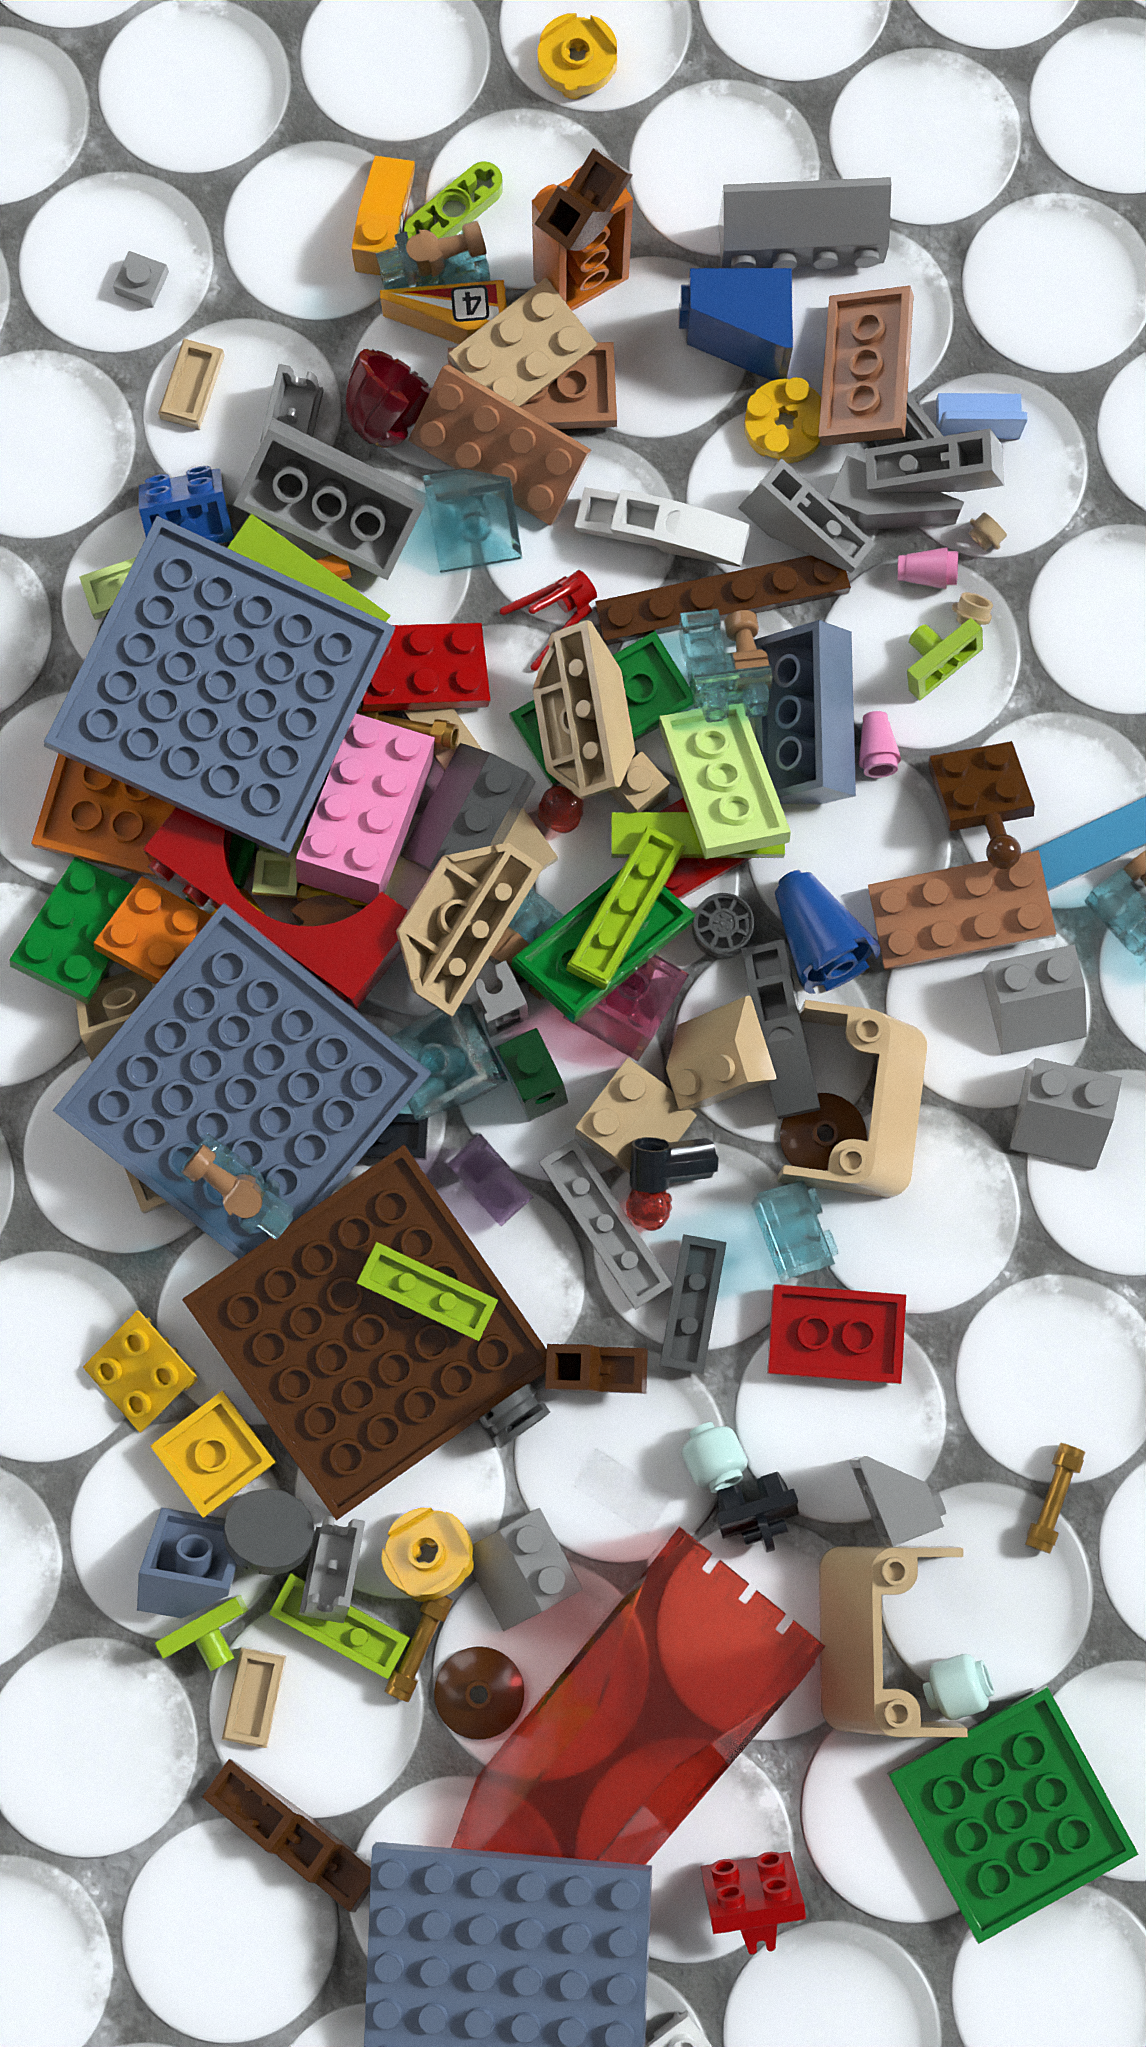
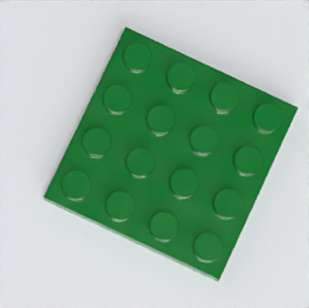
M1047 1686L1041 1687L967 1728L968 1737H951L887 1773L978 1944L1139 1855Z

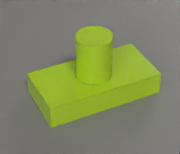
M970 618L943 640L927 624L919 626L910 636L909 644L923 657L907 669L909 691L921 701L982 651V627Z
M238 1595L155 1642V1645L164 1659L195 1642L211 1672L234 1659L219 1628L249 1610L242 1596Z

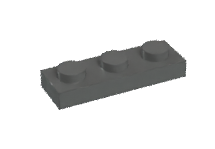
M683 1234L659 1366L704 1374L727 1242Z

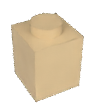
M642 751L632 759L621 786L608 792L626 812H650L668 797L670 782Z

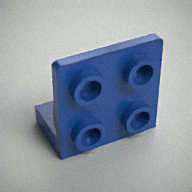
M198 466L187 470L186 475L170 478L167 474L155 475L147 478L145 484L139 485V513L146 537L156 517L159 516L217 544L234 539L220 468L211 470L210 466Z

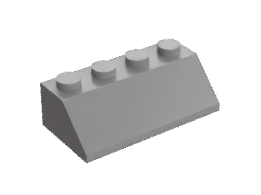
M891 177L724 184L718 223L721 268L794 269L795 267L814 266L817 269L825 270L834 268L837 265L855 264L857 267L868 268L878 263H884L890 239Z
M272 418L233 505L388 580L424 508L426 493Z

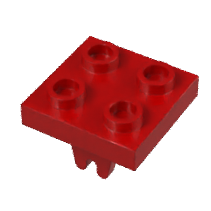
M790 1851L783 1853L765 1852L758 1857L740 1860L722 1859L710 1865L700 1866L713 1935L740 1930L749 1954L757 1953V1943L759 1941L765 1942L768 1951H774L776 1948L778 1924L806 1919L804 1900Z

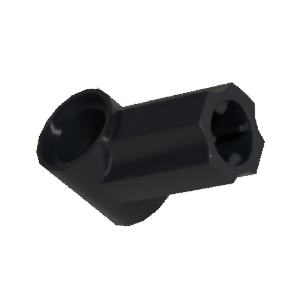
M654 1137L635 1139L632 1142L629 1185L636 1191L659 1193L667 1190L669 1183L712 1178L714 1172H718L719 1157L716 1154L715 1145L708 1138L668 1142Z

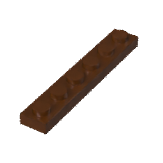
M808 555L595 601V609L602 639L606 645L644 638L654 631L657 634L722 621L729 614L740 610L760 613L848 594L851 586L846 570Z

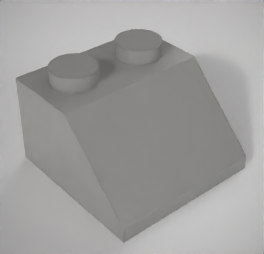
M1075 944L991 961L983 969L982 976L1001 1055L1087 1037L1085 983Z
M1035 1058L1026 1066L1009 1150L1096 1169L1114 1121L1122 1077Z
M868 1456L855 1457L849 1460L882 1545L894 1547L944 1527L940 1516L946 1514V1509L936 1488L931 1490L926 1482Z
M541 1508L532 1511L473 1544L472 1558L474 1567L472 1573L503 1632L583 1590Z

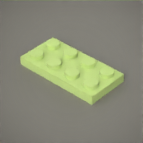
M742 701L660 716L659 729L705 859L790 842L791 831Z

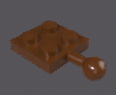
M1013 742L929 756V770L949 831L985 825L990 838L986 847L988 861L998 869L1013 867L1020 859L1021 847L1014 837L1007 835L1003 822L1033 817L1035 811V804Z

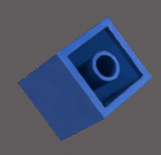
M690 268L689 283L681 284L678 313L679 329H686L687 345L771 381L787 379L793 350L792 268Z

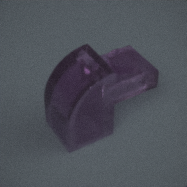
M476 1132L444 1161V1164L455 1178L500 1227L534 1198L508 1169L510 1166L481 1133Z

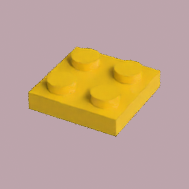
M225 1391L219 1392L150 1445L203 1518H206L277 1463Z

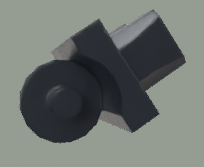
M779 1472L770 1473L757 1479V1487L762 1499L747 1504L739 1485H733L717 1491L719 1506L717 1519L723 1539L741 1533L745 1546L762 1541L766 1553L775 1550L772 1537L788 1532L784 1519L799 1515L798 1498L794 1488L788 1490Z

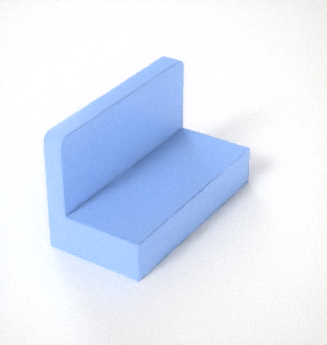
M938 393L936 398V427L943 436L991 429L998 439H1020L1027 423V412L1022 411L1021 394Z

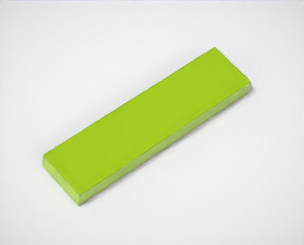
M253 514L248 517L227 547L240 555L384 622H387L391 616Z
M612 812L611 858H628L646 826L685 844L684 852L680 858H705L689 812ZM785 843L714 858H784Z
M646 826L568 962L566 971L604 990L607 989L684 852L685 844Z

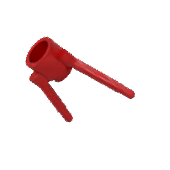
M577 570L568 577L563 576L555 583L500 608L499 613L504 616L535 603L528 608L530 614H535L557 602L565 613L571 610L574 611L571 618L561 628L564 629L579 623L581 619L592 612L589 603L597 598V592L588 576L583 571ZM549 645L542 650L531 664L530 668L532 671H537L540 668L541 662L550 647Z

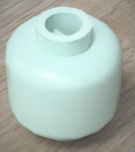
M707 1422L689 1432L691 1439L683 1446L681 1454L694 1483L698 1487L709 1488L712 1493H717L718 1490L736 1485L743 1479L742 1472L745 1470L748 1460L735 1432L730 1427H715L713 1422Z
M960 1654L932 1664L929 1670L930 1682L923 1684L924 1694L930 1709L935 1710L939 1708L940 1712L948 1720H958L986 1710L989 1697L994 1696L992 1680L983 1660L976 1661L969 1654Z

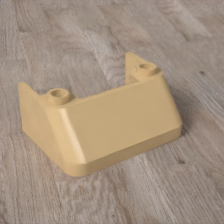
M805 1000L800 1009L802 1021L846 1027V1038L853 1049L864 1054L879 1056L868 1141L847 1139L838 1143L830 1153L827 1171L783 1165L778 1173L777 1182L886 1198L895 1197L909 1186L912 1177L927 1054V1040L922 1031L917 1027L874 1009Z
M836 1546L824 1553L819 1563L821 1712L825 1721L831 1727L842 1732L891 1737H968L967 1727L957 1721H921L920 1706L915 1697L909 1692L902 1689H883L882 1595L902 1594L913 1587L918 1576V1557H963V1548L954 1546Z

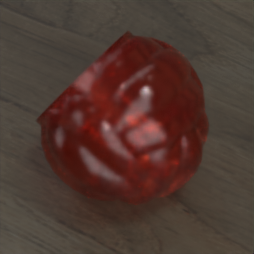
M552 786L544 792L538 804V819L547 828H551L555 832L570 833L578 827L584 814L583 799L578 798L572 793L573 791L564 786Z
M632 1188L626 1202L627 1216L636 1226H640L648 1231L659 1230L670 1217L672 1196L666 1190L659 1193H645Z

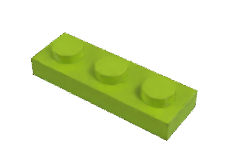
M378 1242L375 1243L357 1280L358 1284L477 1341L480 1340L498 1302L496 1298Z
M290 1573L269 1615L378 1675L389 1679L411 1637L352 1605L349 1607L344 1623L299 1615L305 1579Z

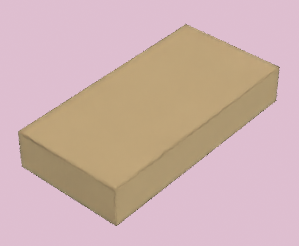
M183 338L158 412L160 419L200 430L225 356L223 349Z
M241 1647L222 1740L261 1748L268 1747L286 1655Z

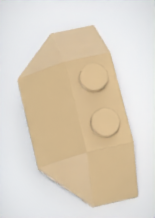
M585 620L551 633L547 644L550 647L541 662L532 689L546 771L581 799L619 788L635 754L622 671L593 623Z
M509 842L442 856L396 930L413 992L453 1017L544 866Z

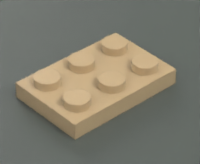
M544 278L450 351L447 358L458 371L517 406L522 407L596 349L598 344L549 280Z

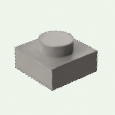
M128 251L113 285L115 294L154 307L169 273L167 264Z

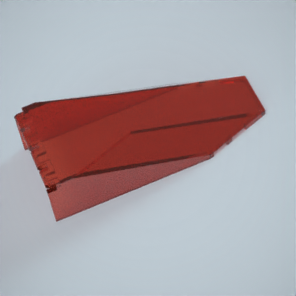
M674 1525L477 1775L451 1848L646 1865L797 1688L826 1646L794 1619L782 1633L778 1632L776 1627L783 1620L786 1613L757 1589L744 1604L738 1598L748 1587L749 1583L721 1560L714 1565L709 1573H706L702 1567L713 1553L690 1534L686 1533L680 1526Z

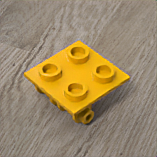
M137 1310L92 1356L83 1368L141 1433L183 1390L187 1391L198 1379L194 1373L196 1371L195 1368H189L177 1354L178 1349L176 1347L172 1348L168 1344L170 1340L167 1337L163 1338L152 1326L151 1318H145Z

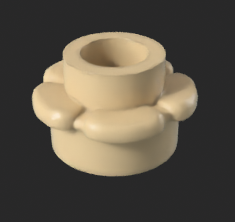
M985 512L976 520L970 519V524L974 527L968 533L970 537L985 551L991 546L996 550L1000 549V543L1007 537L1002 527Z
M970 592L962 593L959 602H955L952 605V610L957 612L958 615L956 620L961 625L970 618L980 626L989 624L992 619L990 613L993 604L981 595Z

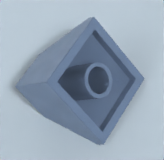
M161 1507L138 1574L137 1611L182 1619L229 1595L238 1564L229 1555L225 1547L223 1531L226 1519L212 1516L203 1518L200 1514Z

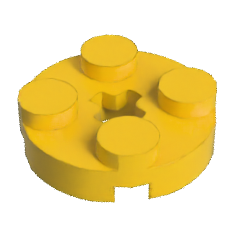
M567 13L558 16L549 22L541 33L540 43L537 48L539 71L544 80L552 88L561 91L566 98L578 99L582 95L598 91L611 80L617 70V39L614 32L603 20L590 15V19L577 17V13ZM575 48L578 52L585 49L587 52L583 60L575 61L570 59V49Z
M799 377L773 380L758 388L748 399L744 420V432L750 446L763 457L766 454L771 458L778 459V462L782 458L787 464L799 462L811 456L821 443L818 437L821 396L815 389L809 386L806 380ZM787 413L795 417L792 429H787L784 424L776 425L775 421L779 419V414Z
M427 1507L411 1510L399 1517L387 1533L389 1538L385 1544V1550L382 1548L381 1556L383 1569L394 1586L413 1600L425 1602L444 1597L458 1588L473 1570V1544L471 1537L460 1520L447 1511H437ZM424 1544H428L431 1548L438 1546L435 1559L430 1563L426 1561L417 1562V1558L422 1555L420 1547Z

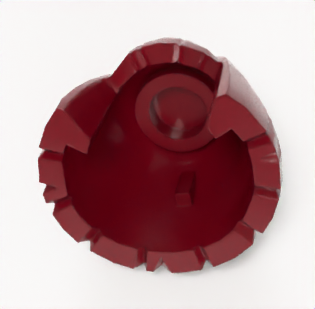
M363 349L354 361L347 383L346 411L352 428L364 441L378 447L390 448L406 440L409 435L407 429L417 422L432 388L428 387L429 384L422 377H419L416 371L410 372L411 367L399 359L393 360L391 355L379 350L375 351L374 349L371 351Z

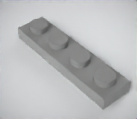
M576 1138L539 1161V1165L635 1310L672 1286L661 1266Z

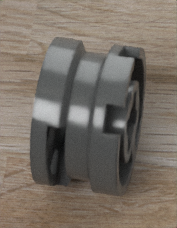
M717 893L704 899L696 909V915L692 923V935L696 945L703 953L717 959H728L742 952V948L747 947L753 933L754 916L751 908L742 898L731 893Z
M531 1383L517 1390L493 1407L490 1413H486L479 1418L485 1429L491 1428L495 1434L493 1440L499 1449L550 1413L545 1403L539 1404L534 1397L536 1390ZM526 1417L527 1420L515 1429L513 1428V1425Z

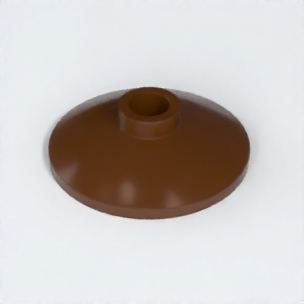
M817 1093L821 1110L783 1118L780 1128V1144L791 1166L827 1171L829 1156L833 1148L838 1143L847 1139L867 1141V1130L862 1115L851 1102L835 1094ZM822 1126L829 1127L833 1132L832 1140L827 1142L820 1140L817 1136L818 1128Z
M483 1646L466 1648L450 1657L438 1673L434 1688L435 1705L443 1722L458 1735L476 1740L489 1739L505 1732L518 1718L524 1702L523 1679L515 1663L504 1653ZM480 1685L487 1690L488 1697L484 1702L476 1703L471 1699L470 1691L474 1686Z

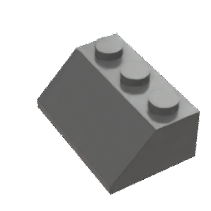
M460 743L400 856L432 872L444 855L502 844L536 781L528 771L493 753Z

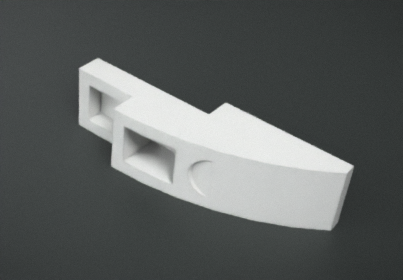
M584 487L574 525L575 529L580 533L655 546L663 553L741 567L751 528L750 524L682 502L621 489L620 493L588 487Z

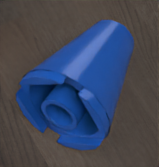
M795 870L787 873L779 880V886L775 890L774 895L799 982L805 992L816 994L813 987L823 985L826 991L835 989L868 969L869 966L865 960L872 953L876 959L878 958L881 947L876 939L811 872L802 873L800 870Z

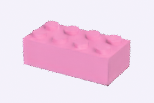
M355 714L334 759L297 853V882L370 904L381 891L385 893L433 765L435 737Z

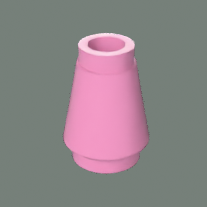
M948 547L898 556V581L947 589V585H957L958 551H948Z
M882 711L869 712L862 717L859 766L863 768L864 774L868 777H888L898 771V763L901 761V756L890 722L888 721V714Z

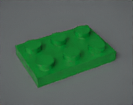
M74 857L10 957V967L88 1005L114 963L112 959L94 949V941L131 892L134 885Z

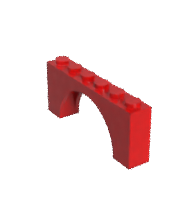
M176 807L143 848L151 862L148 868L168 883L172 878L185 886L182 892L200 907H204L208 903L218 910L223 903L227 904L336 995L357 1010L402 952L396 930L408 910L381 891L365 908L335 923L320 926H298L277 921L253 907L236 888L230 867V848L233 833Z

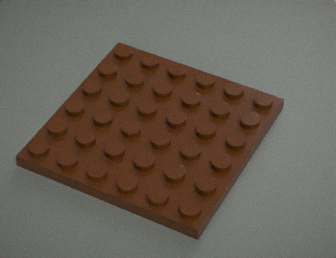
M404 1144L182 1299L336 1521L476 1422L484 1414L490 1412L493 1407L546 1372V1347ZM375 1243L383 1244L496 1298L498 1302L480 1340L477 1341L358 1284L357 1280Z

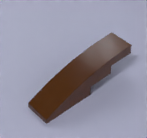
M228 1759L202 1798L265 1851L277 1855L306 1881L317 1884L346 1910L355 1913L370 1892L371 1864L268 1784L233 1759Z

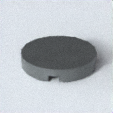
M266 1488L250 1491L234 1502L226 1515L223 1539L227 1552L238 1565L247 1570L250 1567L254 1570H259V1574L271 1576L287 1573L303 1562L312 1546L315 1527L310 1511L298 1498L285 1491Z

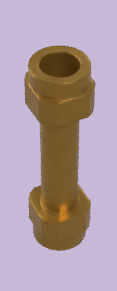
M361 707L356 713L435 737L434 748L453 750L458 742L459 726L447 720L435 719L433 724L385 716L382 711L362 712Z
M1065 1443L1059 1444L1051 1463L1056 1466L1050 1487L1037 1524H1030L1025 1545L1051 1554L1059 1534L1054 1531L1073 1473H1080L1085 1451Z
M444 1596L423 1602L420 1608L423 1616L399 1670H393L384 1692L402 1701H410L419 1681L415 1679L418 1669L439 1622H445L454 1600Z

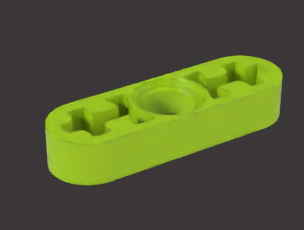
M486 161L477 162L468 168L406 221L404 226L406 245L408 240L416 235V230L430 229V232L438 239L454 236L462 231L464 224L474 221L501 197L503 179L500 169L495 164ZM480 178L484 182L491 179L492 187L488 189L483 185L477 189V179ZM472 193H474V203L470 197ZM455 200L461 202L466 209L458 217H449L443 213V206L447 202ZM433 215L436 216L438 221L435 225Z

